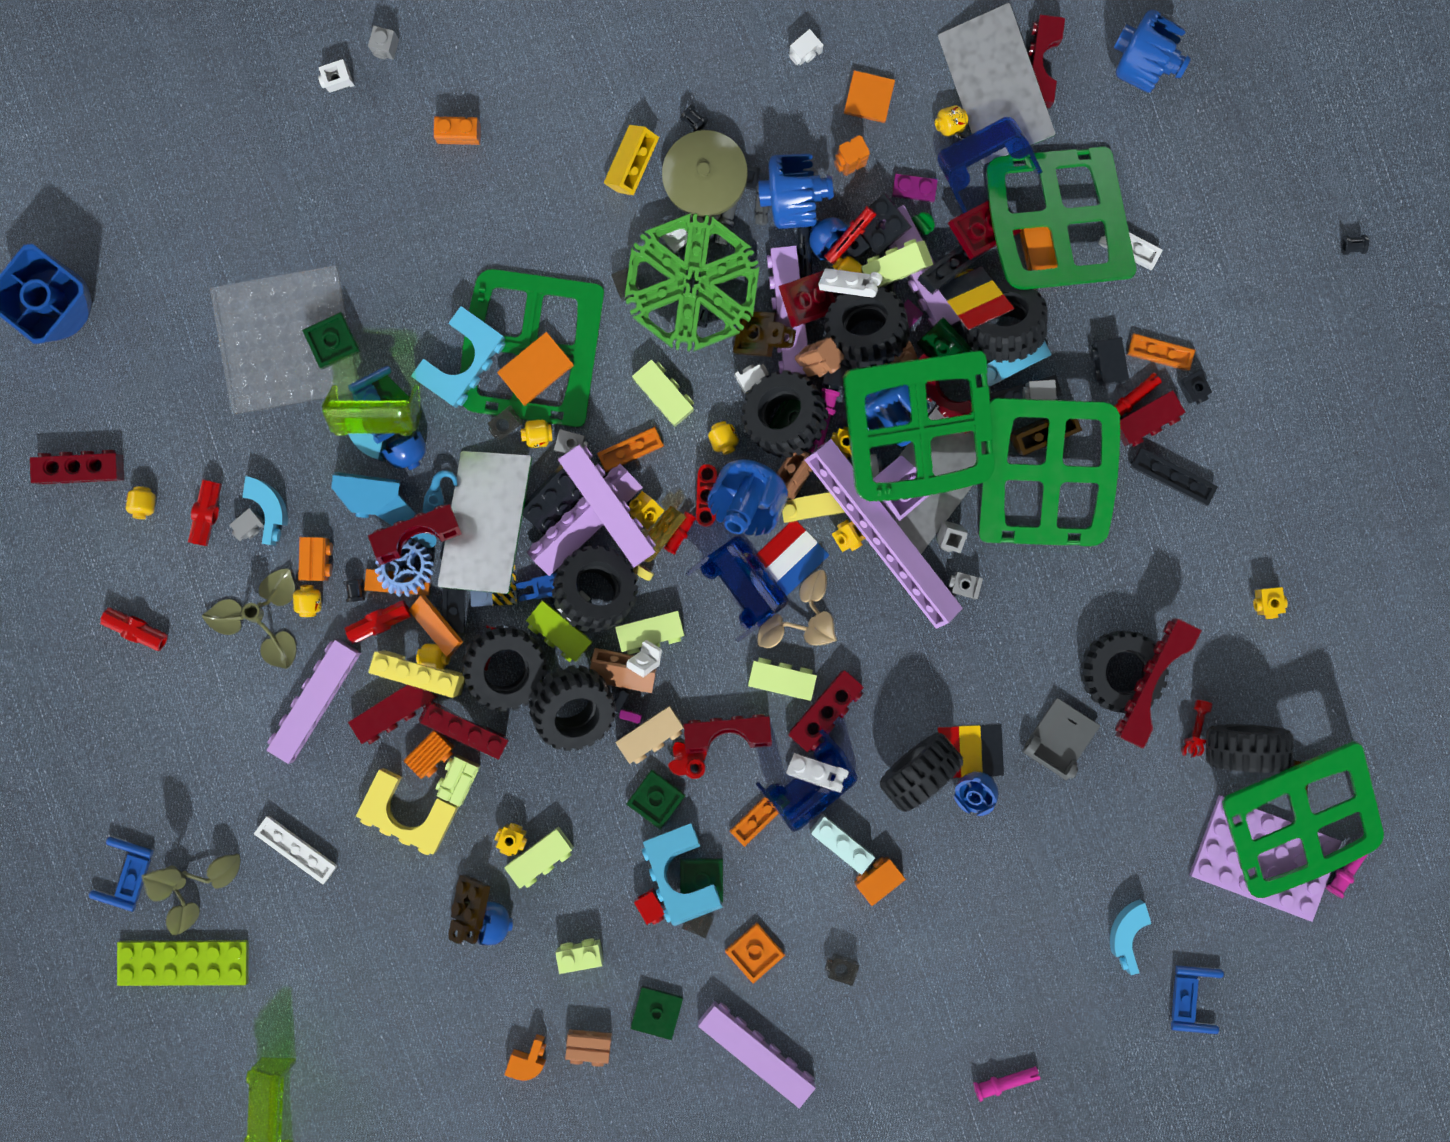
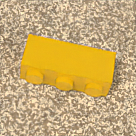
M629 125L604 180V184L618 193L634 196L659 136L646 127Z

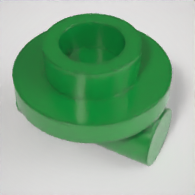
M922 212L912 218L914 225L924 236L934 230V219L927 212Z

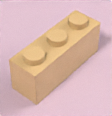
M668 706L618 739L615 743L629 764L632 762L638 764L647 758L645 755L650 750L656 752L665 746L663 743L668 738L674 740L683 734L681 730L684 726L672 707Z

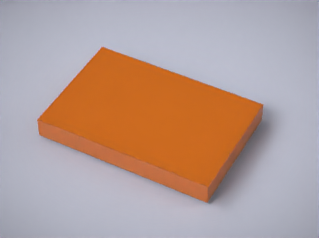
M545 332L497 373L522 404L526 406L574 365L550 335Z

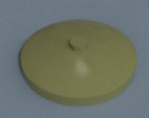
M701 130L681 137L669 149L663 162L662 181L668 197L680 210L687 214L691 213V215L697 214V217H705L706 215L712 217L726 212L739 201L747 185L748 169L742 150L731 138L720 132Z

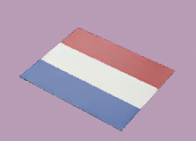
M793 521L782 529L748 563L784 599L829 554L797 521Z

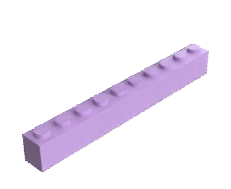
M832 439L822 444L805 459L806 463L934 627L937 629L948 624L963 609L957 599L947 589L943 581L940 580L881 502L867 501L856 493L852 464L846 459Z

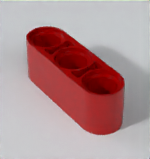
M710 464L702 465L698 470L696 519L702 527H710L716 520V513L712 515V520L709 523H703L700 520V515L703 512L711 513L708 502L701 499L702 492L705 490L711 491L717 479V471ZM705 469H711L714 475L712 479L704 480L702 472Z

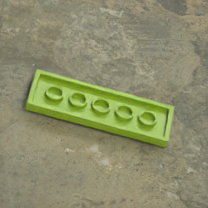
M249 940L117 942V986L248 984Z

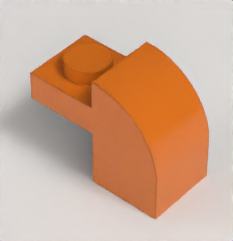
M536 1034L530 1054L514 1049L504 1076L521 1081L536 1077L542 1071L546 1059L540 1058L543 1057L546 1044H543L545 1036Z

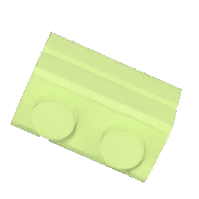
M456 755L454 759L450 758L445 767V770L448 772L445 778H440L436 789L439 790L436 796L454 805H463L480 765L460 755Z

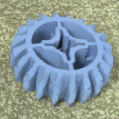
M409 539L403 545L401 554L406 553L404 557L383 565L376 561L375 564L379 568L375 569V573L379 575L377 577L378 582H383L381 585L383 589L388 588L390 594L396 591L397 596H401L404 591L407 597L410 596L411 590L414 594H417L418 590L416 588L419 586L424 590L423 582L430 583L431 581L426 575L431 576L434 573L433 570L429 569L434 566V563L429 561L432 556L430 553L426 554V547L420 548L421 544L419 542L413 545L412 540ZM416 556L421 560L420 572L413 567ZM389 564L396 569L393 580L388 576ZM407 565L409 569L402 571L399 566ZM408 577L414 578L409 582L403 583V581Z

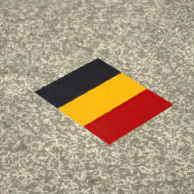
M982 266L951 280L939 289L968 330L1014 309Z
M1002 724L938 727V733L944 734L963 757V766H961V769L953 778H962L972 772H983L989 776H1004Z

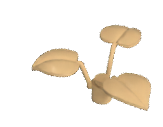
M823 569L810 575L802 583L799 592L801 601L809 602L810 607L816 613V616L809 620V627L782 622L783 618L781 615H772L764 621L759 630V647L771 648L776 646L783 638L785 626L804 630V639L810 645H824L836 641L832 615L828 612L820 613L814 605V601L821 600L826 591L827 577Z

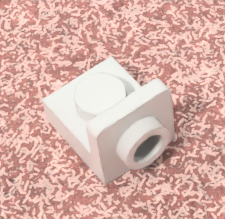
M647 640L643 641L641 651L627 660L626 667L641 677H645L659 667L662 653L661 648Z

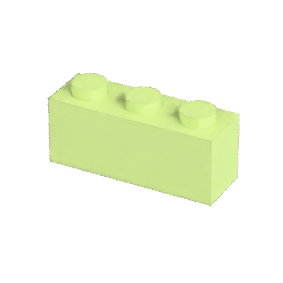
M916 239L905 242L904 248L898 250L895 247L887 250L884 257L880 258L877 255L868 259V264L861 266L864 274L877 272L882 275L881 284L877 286L879 289L934 264L925 241L917 242Z
M650 360L632 378L671 424L676 427L694 411L692 407L694 402L687 394L683 396L678 391L680 386L673 378L669 380L664 375L666 370L659 362L654 363Z
M679 611L615 627L621 652L627 651V654L640 652L639 648L642 647V642L645 640L660 647V642L668 640L669 644L680 642L681 637L685 636Z
M759 657L758 661L753 660L748 686L811 701L817 675L812 674L813 670L800 667V671L793 670L790 664L780 662L779 666L771 664V660Z
M557 827L505 866V870L519 889L524 885L528 888L537 881L535 877L540 873L546 875L554 869L553 864L558 860L563 862L572 855L570 851L574 847L560 827Z

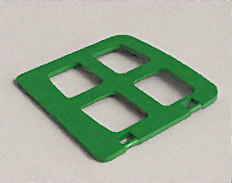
M1092 147L1082 150L1071 149L1030 153L1020 156H1000L994 158L989 163L986 170L992 226L1005 278L1011 286L1026 290L1125 280L1134 277L1137 268L1114 158L1109 148ZM1089 154V159L1087 160L1078 159V155ZM1024 161L1025 166H1014L1013 162ZM1087 167L1095 185L1099 205L1066 208L1062 204L1056 169ZM1038 171L1046 208L1042 211L1010 213L1007 203L1005 175L1009 173ZM1097 221L1103 222L1108 262L1082 266L1075 265L1067 229L1068 225ZM1036 227L1049 228L1052 235L1057 268L1025 270L1022 267L1017 252L1013 230Z
M496 269L482 272L475 283L469 312L484 323L494 289L503 288L527 293L522 333L518 337L504 336L505 346L501 352L513 353L517 356L538 339L544 296L552 295L572 298L577 301L575 344L565 345L556 343L574 366L570 371L563 404L559 407L530 402L524 406L514 393L510 400L481 396L478 393V385L468 391L466 394L468 398L462 406L468 411L522 420L543 419L549 424L570 427L583 426L587 416L604 300L603 288L593 283ZM465 336L460 374L470 368L475 358L474 346L471 340ZM486 403H499L498 410L486 409ZM552 411L564 413L563 420L551 418Z
M971 351L852 369L845 373L844 387L854 486L856 493L862 499L874 502L934 495L980 484L992 476L995 468V458L992 445L993 434L989 386L987 383V360L983 352ZM981 374V387H976L975 375ZM968 379L970 383L972 412L967 415L931 420L928 417L926 382ZM907 385L911 408L910 422L905 425L868 430L865 397L870 393ZM973 431L976 463L971 467L958 471L934 475L931 440L936 436ZM911 441L915 452L916 478L894 482H874L872 478L870 448ZM987 441L988 453L982 454L981 442Z
M992 399L990 401L995 468L992 476L982 483L979 521L980 539L987 543L1096 546L1102 543L1109 534L1116 496L1120 454V414L1118 410L1110 403L1100 401ZM1015 418H1048L1047 450L1044 463L1037 465L1010 464L1007 462L1010 434ZM1068 419H1095L1100 421L1101 460L1099 466H1067L1063 463L1065 426ZM987 441L985 442V453H988ZM1006 481L1042 482L1041 519L1038 527L1010 526L1005 523ZM1064 482L1098 484L1095 510L1091 525L1088 528L1057 527L1060 486ZM1002 531H1014L1013 538L1002 537ZM1068 533H1080L1079 540H1068Z
M1356 741L1349 742L1225 796L1222 801L1240 868L1244 875L1246 888L1256 898H1266L1335 871L1376 850L1384 838V831L1364 749ZM1349 771L1355 794L1354 797L1318 813H1312L1305 789L1306 785L1333 774ZM1284 794H1289L1295 816L1294 822L1252 840L1246 820L1247 814ZM1359 812L1364 830L1363 836L1323 857L1318 830ZM1239 815L1241 822L1234 824L1232 817ZM1300 838L1307 864L1276 876L1263 878L1258 855L1291 840ZM1254 868L1256 874L1249 876L1248 870Z

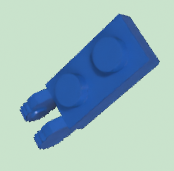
M556 573L517 583L516 588L523 589L533 585L534 594L521 595L519 602L551 597L552 590L554 589L552 584Z

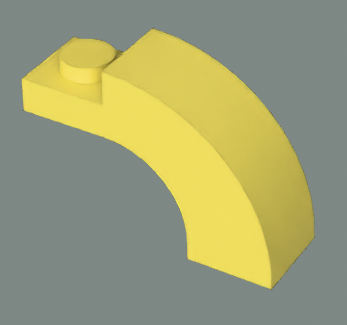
M830 492L787 500L782 511L784 523L845 513Z

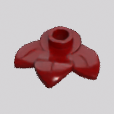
M675 742L672 751L675 760L668 764L669 769L678 776L687 775L691 779L702 777L705 773L703 761L706 758L707 752L686 754L685 744ZM693 764L697 766V772H692L691 766Z

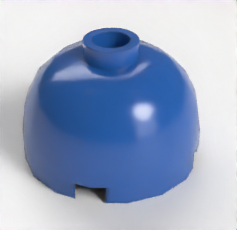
M834 217L818 220L812 226L809 238L810 247L814 254L820 260L827 261L824 255L827 254L849 226L842 220ZM844 242L837 249V251H839V249L844 245Z
M414 431L416 436L411 437L410 434H407L388 444L390 449L387 451L385 448L381 450L390 465L400 469L408 467L409 470L420 465L419 461L426 452V444L420 431Z
M972 772L966 774L958 781L955 787L954 798L958 806L969 814L974 812L977 813L976 816H983L989 814L994 809L999 792L997 784L989 775L983 772Z
M487 902L482 929H480L477 940L479 945H496L506 938L508 931L512 930L513 919L509 918L507 909L500 903Z

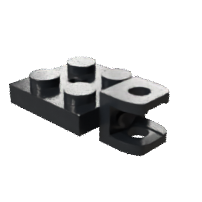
M883 193L868 206L877 216L867 225L865 232L860 234L847 249L853 257H863L872 249L877 255H880L912 228L887 194ZM864 219L859 223L856 229L863 223ZM879 219L886 220L884 224L886 228L884 230L882 228L877 229V221Z

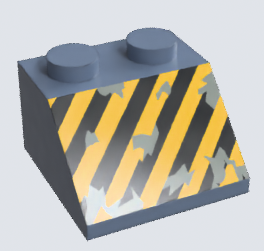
M514 562L509 594L470 590L471 607L517 605L516 563Z

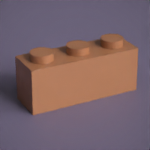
M598 648L594 650L590 669L597 671L598 675L604 678L607 685L648 693L653 691L657 671L656 668L645 677H641L626 667L627 660L634 655Z

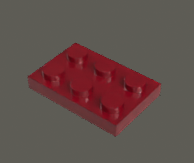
M989 201L948 222V225L970 260L997 246ZM1013 230V236L1018 235L1021 230Z
M824 271L778 286L792 328L824 317L828 312L829 306L832 303H836L835 299L837 296L835 292L819 289L818 284Z

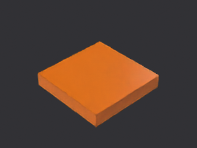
M854 70L844 114L885 123L895 80Z
M758 922L725 949L726 954L753 984L785 956V953Z

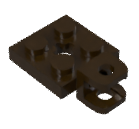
M753 312V317L748 314L751 317L749 322L745 319L739 320L744 329L742 331L737 329L740 333L735 337L733 353L772 357L773 347L788 349L794 345L796 330L779 323L780 315L777 313ZM759 330L758 336L754 337V332ZM789 334L788 341H785L784 337Z
M459 875L454 903L451 908V917L456 920H451L448 933L450 941L461 944L464 940L470 944H476L480 929H482L491 886L468 875Z

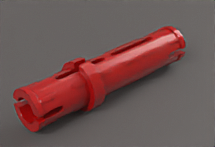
M866 206L855 221L852 220L850 222L849 228L824 257L832 264H835L855 239L865 232V228L877 214L870 207ZM864 219L863 223H862V224L856 229V231L852 234L853 230H854V229L859 225V223ZM849 237L845 244L837 251L841 244Z
M1152 373L1128 395L1118 399V403L1114 407L1118 410L1120 417L1126 412H1131L1134 405L1162 383L1157 374Z

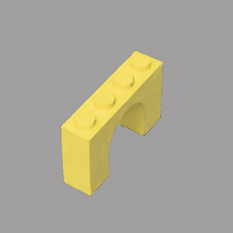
M386 650L374 652L368 672L370 674L452 698L462 693L465 683L463 673L447 668L437 669L405 660L406 656Z
M385 768L379 769L356 817L360 818V822L370 827L374 825L380 828L379 831L387 836L392 834L398 837V841L410 846L412 844L418 847V851L425 855L435 854L459 806L438 797L422 825L417 827L404 826L396 821L391 812V800L402 777Z

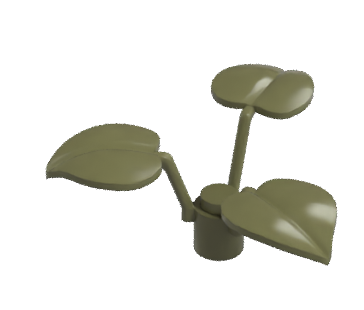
M290 569L277 570L261 582L259 595L267 599V601L258 602L257 605L248 603L242 609L236 601L226 599L216 603L202 615V618L209 627L223 635H233L239 632L242 627L241 620L243 619L257 623L271 637L262 643L260 649L261 656L266 663L288 669L295 660L297 647L294 638L285 631H281L274 636L261 621L264 617L263 606L269 605L271 602L276 606H284L292 601L295 583Z
M236 853L215 859L207 869V879L190 874L187 871L181 872L173 865L141 876L146 894L151 900H164L171 895L172 891L177 895L181 906L172 907L166 917V926L171 934L183 933L199 917L200 910L197 904L194 902L185 904L178 890L185 886L186 877L204 883L211 882L215 889L225 887L233 881L238 873L240 856Z

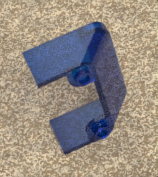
M1001 118L939 152L937 163L961 213L968 212L958 193L966 188L970 182L967 167L1005 147L1009 155L1015 159L1027 156L1034 173H1042V169L1028 140L1013 118Z
M739 536L734 537L686 572L687 576H690L700 569L702 574L709 579H715L719 576L744 609L739 615V621L746 631L735 639L737 643L759 628L788 603L784 591L748 543Z
M823 729L819 732L825 742L819 744L815 749L814 757L816 761L840 767L849 772L847 778H844L842 782L843 788L841 792L798 778L793 779L785 787L780 783L771 784L765 789L759 781L755 784L764 798L793 832L807 825L849 790L858 778L843 750ZM832 774L830 781H834L836 775Z

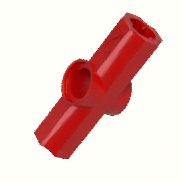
M202 480L198 500L193 504L191 510V519L193 521L188 538L189 543L208 546L212 525L216 523L219 514L217 504L222 484Z
M402 600L385 609L376 610L366 615L364 619L345 627V633L350 642L355 644L372 635L381 634L391 629V626L412 616L408 605Z
M108 607L100 618L101 625L120 633L121 637L135 643H141L156 651H161L168 640V634L149 626L146 621L135 616H128L111 607Z

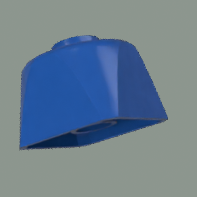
M33 244L23 245L0 274V317L34 344L69 338L76 334L86 323L91 311V294L84 279Z

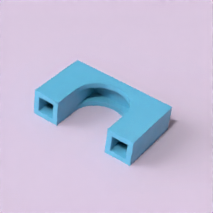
M460 306L448 324L471 340L475 349V358L470 368L461 374L449 375L423 359L411 375V377L455 408L458 405L462 406L466 402L468 391L478 385L481 379L479 376L483 370L487 371L493 363L491 359L495 353L499 354L505 346L503 335L462 306Z
M691 823L643 842L645 848L642 849L645 860L650 861L652 868L649 869L652 880L657 881L659 889H656V893L660 902L664 901L666 906L663 912L667 922H671L672 925L676 926L723 908L714 885L693 893L681 894L674 891L668 883L667 870L671 861L682 853L701 847L695 828Z

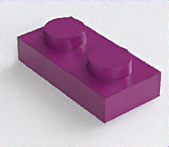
M895 174L892 197L934 203L938 179Z

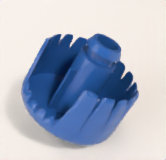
M1150 9L1145 13L1137 29L1126 24L1114 46V49L1123 53L1115 71L1117 78L1147 93L1152 92L1151 90L1155 88L1154 84L1158 82L1159 77L1163 73L1168 76L1172 73L1176 75L1175 78H1181L1191 61L1188 55L1187 57L1181 55L1182 51L1176 48V44H1179L1181 41L1178 35L1183 36L1185 30L1161 16L1160 12L1154 9Z
M811 154L773 155L769 159V180L758 181L760 206H772L774 225L779 229L814 226L817 222L815 202L822 201V198L828 197V200L834 197L832 176L827 175V178H820V175H814L813 171L804 170L813 167V162L809 161L813 157Z
M907 385L870 393L865 397L867 429H879L878 419H880L885 428L905 425L910 422L911 419L907 414L908 410L911 413L909 388ZM911 441L899 442L896 444L900 447H903L911 443Z
M734 460L727 463L721 469L708 495V507L712 515H715L717 512L716 520L720 523L724 521L725 528L731 533L742 534L745 532V535H753L756 531L755 536L770 533L775 528L787 502L788 490L783 479L766 465L752 460Z

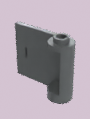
M1056 698L1025 743L1022 753L1064 780L1073 779L1079 770L1077 768V760L1100 728V725L1059 698Z

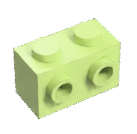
M593 938L585 939L578 944H573L572 942L561 944L555 952L559 974L600 967L604 962L600 940L594 941Z

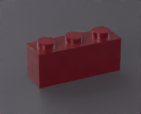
M1172 390L1120 420V439L1124 446L1131 444L1134 447L1144 441L1143 437L1150 433L1152 437L1163 431L1161 426L1167 423L1171 426L1182 420L1180 416L1186 412L1174 391Z

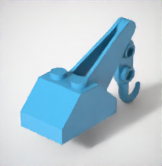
M442 470L434 475L431 486L424 497L422 513H428L437 506L443 505L444 499L440 488V481L443 477L451 478L453 485H458L457 478L452 472ZM334 472L331 488L350 512L356 513V517L369 518V515L375 514L393 526L398 521H407L417 515L398 494L400 480ZM427 533L411 537L426 548L434 547L437 541L434 535Z

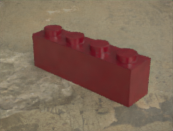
M406 685L349 721L348 724L361 744L368 742L370 745L380 739V733L385 730L387 733L399 727L397 723L403 719L406 722L417 715L415 711L420 708L424 709L428 700L433 701L438 696L435 692Z

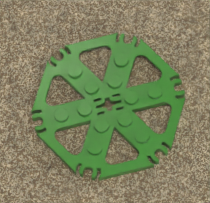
M691 213L644 231L640 238L645 242V245L639 246L637 243H634L636 251L631 248L625 298L634 296L628 298L626 304H636V308L630 310V314L635 315L640 312V314L633 316V319L672 349L674 340H676V350H679L680 343L685 342L688 345L687 351L689 352L693 342L695 345L694 351L739 334L740 331L736 330V328L741 331L744 329L739 320L745 319L749 322L751 317L748 314L753 317L759 267L750 269L758 265V260L754 262L748 260L749 256L754 255V251L750 250V245L713 217L711 218V224L708 225V215L705 216V221L700 223L697 221V214H694L693 221L690 222ZM679 229H684L687 232L688 237L684 261L659 243L661 236ZM712 234H718L735 248L734 254L706 264L708 242ZM641 262H647L666 276L668 280L639 290L636 287L638 265ZM692 272H695L694 278L698 284L694 285L692 293H690V285L686 281H690ZM739 276H745L748 279L745 303L738 304L716 287V285ZM679 300L676 325L673 332H665L649 319L651 311ZM700 303L724 321L725 328L722 331L704 338L697 335Z

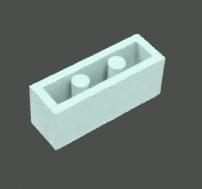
M824 814L821 815L810 829V833L861 875L875 859L870 851Z

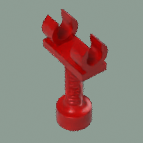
M1195 700L1194 709L1197 710L1198 714L1192 736L1184 739L1183 743L1186 744L1181 749L1183 756L1186 755L1187 748L1191 758L1204 753L1203 745L1206 744V740L1200 739L1205 715L1211 713L1212 703Z

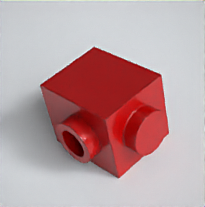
M654 888L635 898L634 904L646 925L651 922L655 925L664 919L663 910H665V907L660 902Z

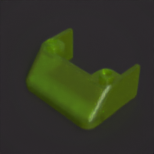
M332 385L322 404L323 416L330 432L336 436L353 433H400V435L408 436L416 431L421 419L419 385H414L408 401H338L337 385Z
M262 1057L252 1066L251 1070H248L246 1075V1083L249 1084L247 1136L244 1142H293V1140H282L284 1078L285 1074L296 1063V1058Z

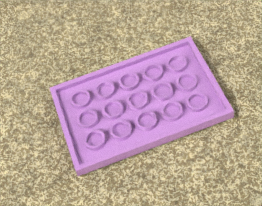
M1219 795L1189 875L1313 922L1330 873L1266 898H1256L1251 895L1245 885L1244 875L1240 868L1229 824L1223 810L1222 801L1225 797ZM1254 809L1246 816L1252 840L1292 823L1258 809ZM1239 815L1232 817L1234 824L1241 822ZM1318 832L1323 857L1340 848L1342 841ZM1300 838L1291 840L1258 855L1263 878L1276 876L1307 864ZM1254 868L1248 870L1249 876L1256 874Z

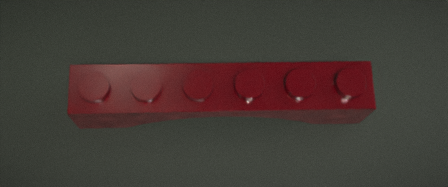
M1172 618L1171 621L1169 620L1163 629L1165 634L1162 640H1159L1154 647L1155 655L1152 660L1146 663L1144 668L1146 673L1143 679L1137 682L1134 688L1136 693L1133 699H1130L1125 706L1126 713L1124 718L1120 719L1116 724L1115 731L1117 732L1115 736L1144 749L1153 731L1151 700L1156 683L1163 671L1174 660L1193 650L1202 630L1178 618Z

